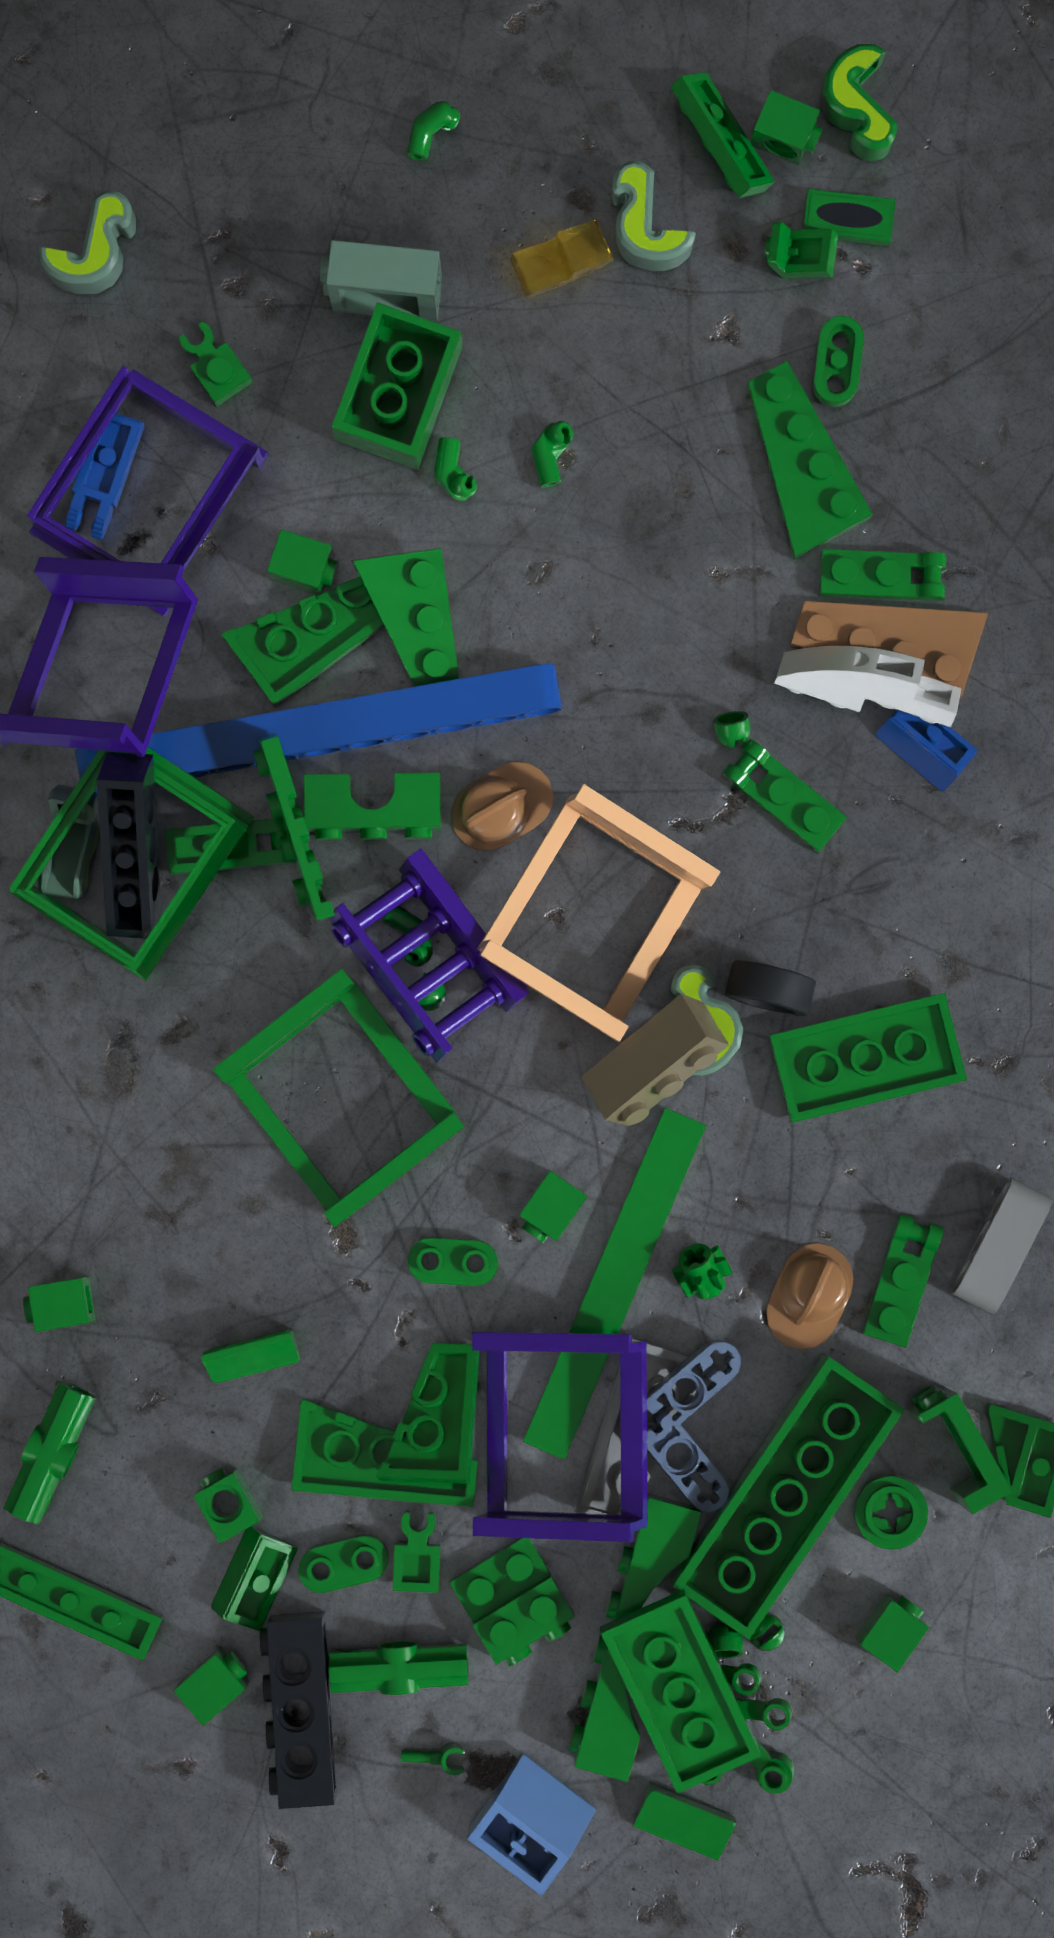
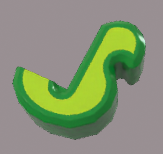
M857 44L837 56L825 73L820 97V106L826 119L837 128L853 131L849 143L850 149L865 161H877L886 157L892 148L897 132V122L861 87L883 63L886 50L876 44Z

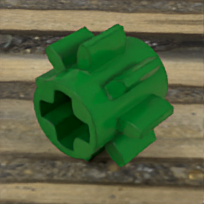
M694 1244L687 1247L679 1255L680 1266L672 1269L677 1283L687 1298L693 1294L700 1299L716 1297L725 1289L726 1281L724 1277L732 1274V1269L718 1245L711 1249L705 1244Z

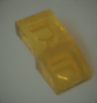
M597 219L559 231L554 239L516 251L510 258L527 299L573 282L612 263L614 260Z

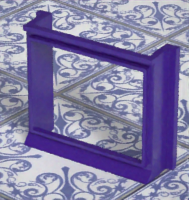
M122 366L27 514L28 519L33 524L29 534L68 558L120 561L50 518L130 390L231 451L161 563L181 564L185 570L251 465L260 468L268 452L134 369L130 372L128 368ZM147 606L164 617L170 610L169 607Z
M39 557L34 573L52 595L8 714L0 713V743L4 748L10 743L128 752L135 753L138 757L145 756L198 602V598L182 578L184 568L181 564ZM74 602L174 608L132 730L125 723L33 716Z
M472 1332V1351H487V1513L473 1517V1536L633 1542V1532L648 1527L647 1341H632V1334ZM507 1351L620 1353L621 1515L507 1510Z

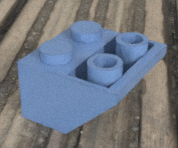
M522 1753L468 1826L467 1840L542 1896L571 1857L595 1814L596 1807L525 1753Z

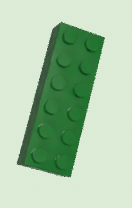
M823 1353L729 1491L725 1504L722 1508L716 1510L693 1544L690 1557L682 1562L671 1576L672 1586L678 1591L684 1589L688 1598L749 1640L905 1409Z

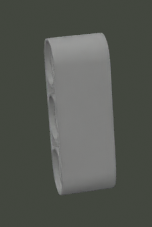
M1011 1177L999 1194L954 1283L952 1295L994 1315L1003 1303L1050 1210L1052 1198Z

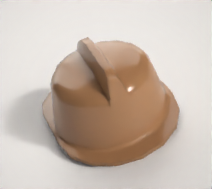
M510 762L495 768L468 784L457 794L451 809V822L455 834L464 844L476 850L492 851L509 844L536 828L547 818L553 804V790L550 781L539 768L526 762Z
M821 1243L804 1245L791 1254L784 1264L770 1295L766 1310L768 1326L776 1339L788 1347L802 1350L816 1347L829 1338L836 1328L848 1302L854 1281L851 1265L844 1254L832 1246Z

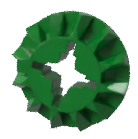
M886 1475L868 1482L861 1494L857 1496L854 1516L861 1534L870 1543L883 1549L897 1550L911 1545L921 1536L928 1520V1506L924 1495L915 1484L905 1478ZM888 1493H890V1497L897 1507L910 1509V1511L896 1516L893 1532L885 1517L872 1515V1513L886 1508Z

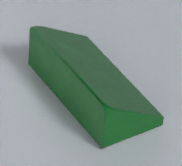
M290 1328L211 1348L204 1351L201 1355L202 1362L214 1383L241 1378L300 1361L294 1331Z
M251 1526L245 1529L212 1601L211 1609L224 1620L260 1631L298 1547L256 1527Z
M649 1782L633 1827L718 1861L733 1833L736 1820L730 1814Z

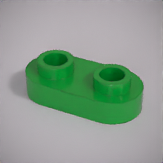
M835 316L829 319L823 325L818 338L813 391L816 398L822 404L829 407H841L849 403L853 399L859 384L864 332L860 324L848 316ZM837 336L844 337L848 342V346L842 349L834 346L832 339ZM831 379H836L841 382L843 389L833 392L827 387V382Z
M425 1238L418 1241L411 1248L408 1255V1267L411 1274L417 1280L424 1283L480 1286L489 1282L496 1274L498 1257L493 1247L484 1241ZM433 1252L438 1256L439 1264L435 1269H426L422 1265V1256L425 1253ZM474 1254L480 1255L484 1260V1267L478 1272H473L467 1267L468 1257Z
M361 1534L316 1545L307 1550L301 1558L298 1567L299 1578L307 1589L316 1593H326L374 1581L387 1568L389 1562L388 1548L379 1537L372 1534ZM362 1551L370 1552L374 1557V1563L369 1567H363L358 1563L357 1555ZM318 1562L327 1564L330 1570L329 1575L325 1578L315 1576L313 1565Z

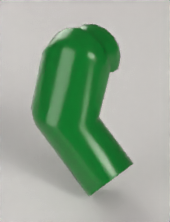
M440 101L435 102L418 115L413 121L406 156L416 161H427L433 134L441 128L445 131L455 129L460 121L458 109L450 107L449 102Z
M441 437L439 438L434 478L449 497L465 501L475 494L477 489L476 479L473 475L468 476L458 465L461 441L454 438Z

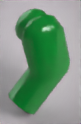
M565 421L550 423L532 445V456L541 488L552 487L562 482L556 460L574 436L572 427Z
M397 906L387 913L383 923L400 932L403 936L423 920ZM432 938L404 956L405 961L413 967H420L427 963L433 954Z

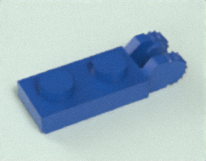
M115 414L77 474L72 489L74 496L66 517L65 527L72 531L78 530L83 521L87 499L100 503L92 524L91 535L93 538L103 540L112 519L113 508L117 509L145 427L142 421Z

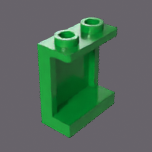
M934 1384L911 1397L914 1404L906 1408L909 1416L923 1424L940 1415L973 1473L969 1478L950 1488L959 1505L973 1515L1013 1492L958 1393L945 1386L937 1389Z

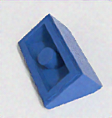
M898 709L895 710L876 733L879 740L940 791L946 790L978 752L974 746L951 727L939 723L926 722L916 715Z

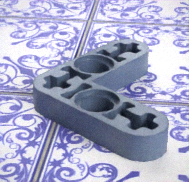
M719 1339L710 1340L703 1344L647 1392V1411L654 1414L664 1406L657 1401V1398L663 1395L667 1404L677 1410L672 1417L668 1411L664 1410L655 1419L659 1425L656 1430L652 1431L647 1428V1452L688 1502L704 1512H714L722 1508L729 1495L728 1484L681 1426V1423L728 1384L740 1370L741 1357L737 1349L730 1343ZM713 1351H717L720 1354L727 1352L728 1356L724 1359L727 1368L724 1371L717 1368L710 1370L705 1377L710 1379L711 1383L706 1387L703 1379L692 1372L691 1369L697 1365L698 1369L704 1372L713 1363L710 1356ZM682 1378L693 1380L696 1386L695 1396L687 1403L676 1402L672 1393L674 1384ZM675 1443H684L690 1451L688 1462L679 1468L669 1466L666 1460L667 1450ZM700 1462H702L703 1467L696 1470ZM696 1471L709 1484L715 1481L716 1484L712 1488L715 1496L711 1500L704 1496L697 1499L701 1490L688 1475ZM688 1476L683 1484L681 1478Z

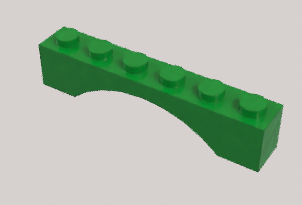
M647 1493L648 1527L636 1531L632 1548L624 1546L622 1549L617 1573L624 1574L620 1591L612 1590L605 1611L606 1618L614 1621L642 1608L652 1590L666 1575L690 1557L702 1513L695 1506ZM599 1635L592 1662L599 1663L595 1681L588 1679L586 1681L580 1707L587 1708L583 1726L574 1725L568 1752L575 1753V1768L628 1782L640 1740V1733L629 1707L624 1681L602 1635Z

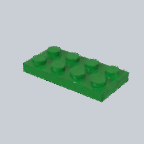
M945 993L769 1035L790 1123L967 1081Z
M684 1589L600 1626L602 1638L677 1794L761 1757L760 1748Z

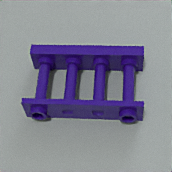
M420 848L407 857L400 867L399 871L402 874L400 883L354 915L350 913L344 903L340 904L334 910L335 916L329 917L328 920L332 924L330 925V930L337 942L344 948L349 946L413 1031L412 1039L419 1051L427 1057L431 1055L435 1062L438 1063L453 1049L445 1038L492 1004L496 1006L501 1005L505 1012L509 1011L520 1003L530 991L523 982L480 956L481 952L477 948L486 933ZM411 896L414 898L419 897L429 910L428 918L379 951L364 929ZM438 932L446 933L456 946L455 954L407 988L391 966ZM465 968L469 970L474 969L483 981V989L434 1024L418 1002Z

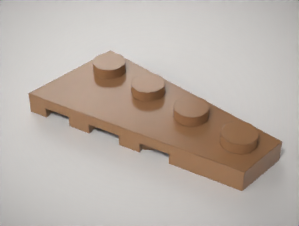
M804 601L790 646L797 649L820 646H858L877 648L923 659L925 662L922 675L961 688V699L988 613Z

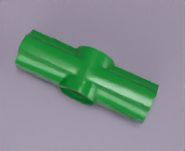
M63 1381L59 1382L41 1424L35 1427L20 1459V1462L23 1464L5 1502L4 1510L21 1520L35 1524L41 1523L52 1501L59 1480L65 1478L74 1461L80 1444L77 1440L97 1398L96 1396L78 1386Z
M404 1641L380 1644L374 1649L330 1651L329 1683L331 1693L380 1690V1693L384 1695H404L419 1692L421 1688L469 1685L467 1643L418 1646L417 1642Z

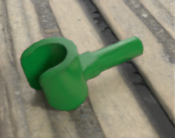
M455 1743L444 1745L440 1751L402 1750L401 1762L441 1765L446 1773L455 1776L463 1773L465 1769L460 1765H447L446 1758L451 1753L464 1754L465 1751Z

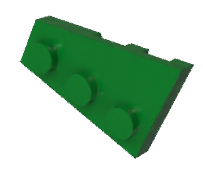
M442 548L351 560L368 592L375 611L378 613L390 637V641L412 686L416 687L459 679Z
M432 1343L411 1392L412 1399L402 1423H398L393 1435L394 1442L386 1461L382 1462L376 1476L379 1480L470 1484L480 1351H472V1344Z

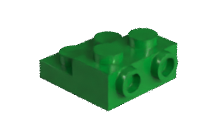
M518 1538L449 1581L472 1620V1626L496 1665L505 1660L508 1666H512L532 1653L529 1645L545 1636L546 1640L551 1642L571 1629L568 1621L575 1617L574 1610L531 1538Z

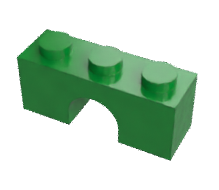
M394 773V794L391 800L379 809H365L353 800L352 779L349 774L304 775V819L309 834H315V840L340 841L342 840V833H360L361 840H386L387 832H405V839L408 840L432 839V832H442L440 773Z

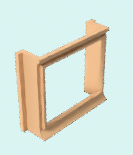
M583 784L578 793L568 797L477 950L481 952L480 956L610 1038L620 1042L629 1027L623 1021L698 894L702 889L712 887L721 871ZM579 817L679 880L603 1009L502 947L503 942Z

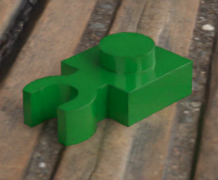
M202 321L198 324L204 335L202 343L193 345L189 343L184 334L179 337V340L187 355L199 359V361L190 366L191 371L217 407L253 383V381L227 342L215 349V339L212 330Z
M404 1511L401 1518V1528L408 1537V1543L395 1542L393 1591L438 1593L441 1544H427L428 1537L435 1529L434 1512H428L426 1527L418 1530L410 1524V1511Z

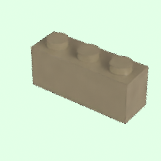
M680 994L584 1073L581 1078L604 1119L629 1127L644 1120L649 1115L650 1109L663 1098L676 1094L683 1087V1082L696 1071L712 1065L717 1059V1054L729 1044L704 1002Z

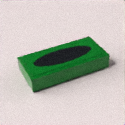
M808 189L803 229H833L838 234V241L889 247L892 238L896 199Z

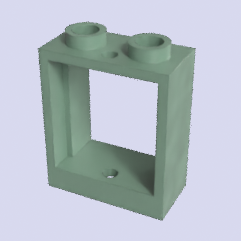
M331 240L330 255H322L320 282H323V296H329L332 311L372 315L378 302L430 321H438L442 284L439 251Z

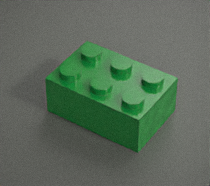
M377 302L331 427L334 440L418 470L463 348L462 332Z

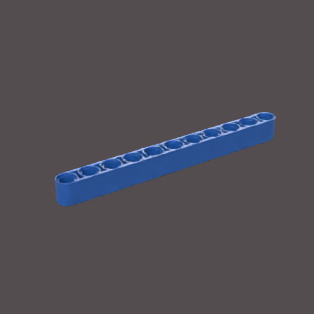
M539 664L154 733L151 735L148 747L196 778L257 767L252 752L260 749L257 738L272 733L279 737L286 761L542 716L558 712L563 707L555 665ZM75 749L79 779L99 750Z

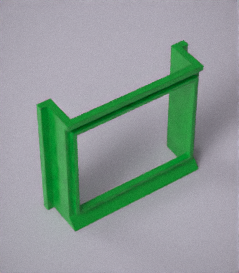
M147 747L145 754H153L155 782L221 826L139 951L136 952L116 938L107 936L105 931L50 895L43 894L39 888L34 886L38 877L97 789L96 779L107 752H116L99 750L14 879L9 890L11 894L147 981L223 863L254 819V816L150 747Z
M343 969L336 972L213 1068L220 1080L232 1087L326 1210L323 1214L334 1228L465 1127L460 1121V1116L354 979L348 976ZM339 1001L348 1009L436 1123L430 1130L342 1198L335 1192L245 1075Z

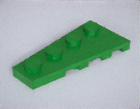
M788 361L748 381L747 388L760 437L767 454L768 467L778 495L779 508L789 536L793 560L869 520L873 513Z

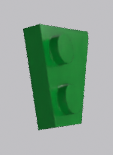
M990 1403L988 1411L999 1468L1013 1491L1005 1496L1006 1505L1051 1518L1054 1509V1423Z

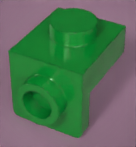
M773 222L771 236L767 238L765 243V257L768 265L783 279L833 278L838 234L833 229L791 230L783 222Z

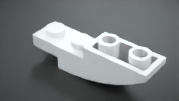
M820 646L784 652L774 683L786 687L791 692L807 694L827 701L838 708H848L860 712L864 700L868 699L884 708H895L916 715L926 722L939 723L951 727L957 714L961 688L923 676L922 671L925 662L923 659L902 653L858 646Z

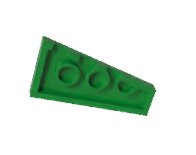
M359 576L339 584L337 588L317 596H310L298 601L296 605L276 613L271 612L257 618V621L220 634L274 707H276L384 628V625L375 611L368 592Z
M275 733L258 737L260 749L252 752L260 777L268 775L273 792L266 794V799L273 820L281 818L286 835L279 837V842L286 863L294 861L299 878L292 880V885L299 906L307 904L309 911L317 921L333 917L335 914L331 902L325 899L321 889L323 876L313 850L309 849V832L302 811L296 805L294 799L297 795L279 737Z
M301 1399L291 1491L474 1508L478 1461L471 1460L470 1484L381 1481L376 1476L382 1462L386 1461L394 1442L393 1435L395 1432Z

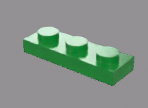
M707 72L681 76L670 86L678 99L681 111L690 118L701 136L704 148L713 155L724 173L727 185L736 192L739 198L764 193L775 183Z

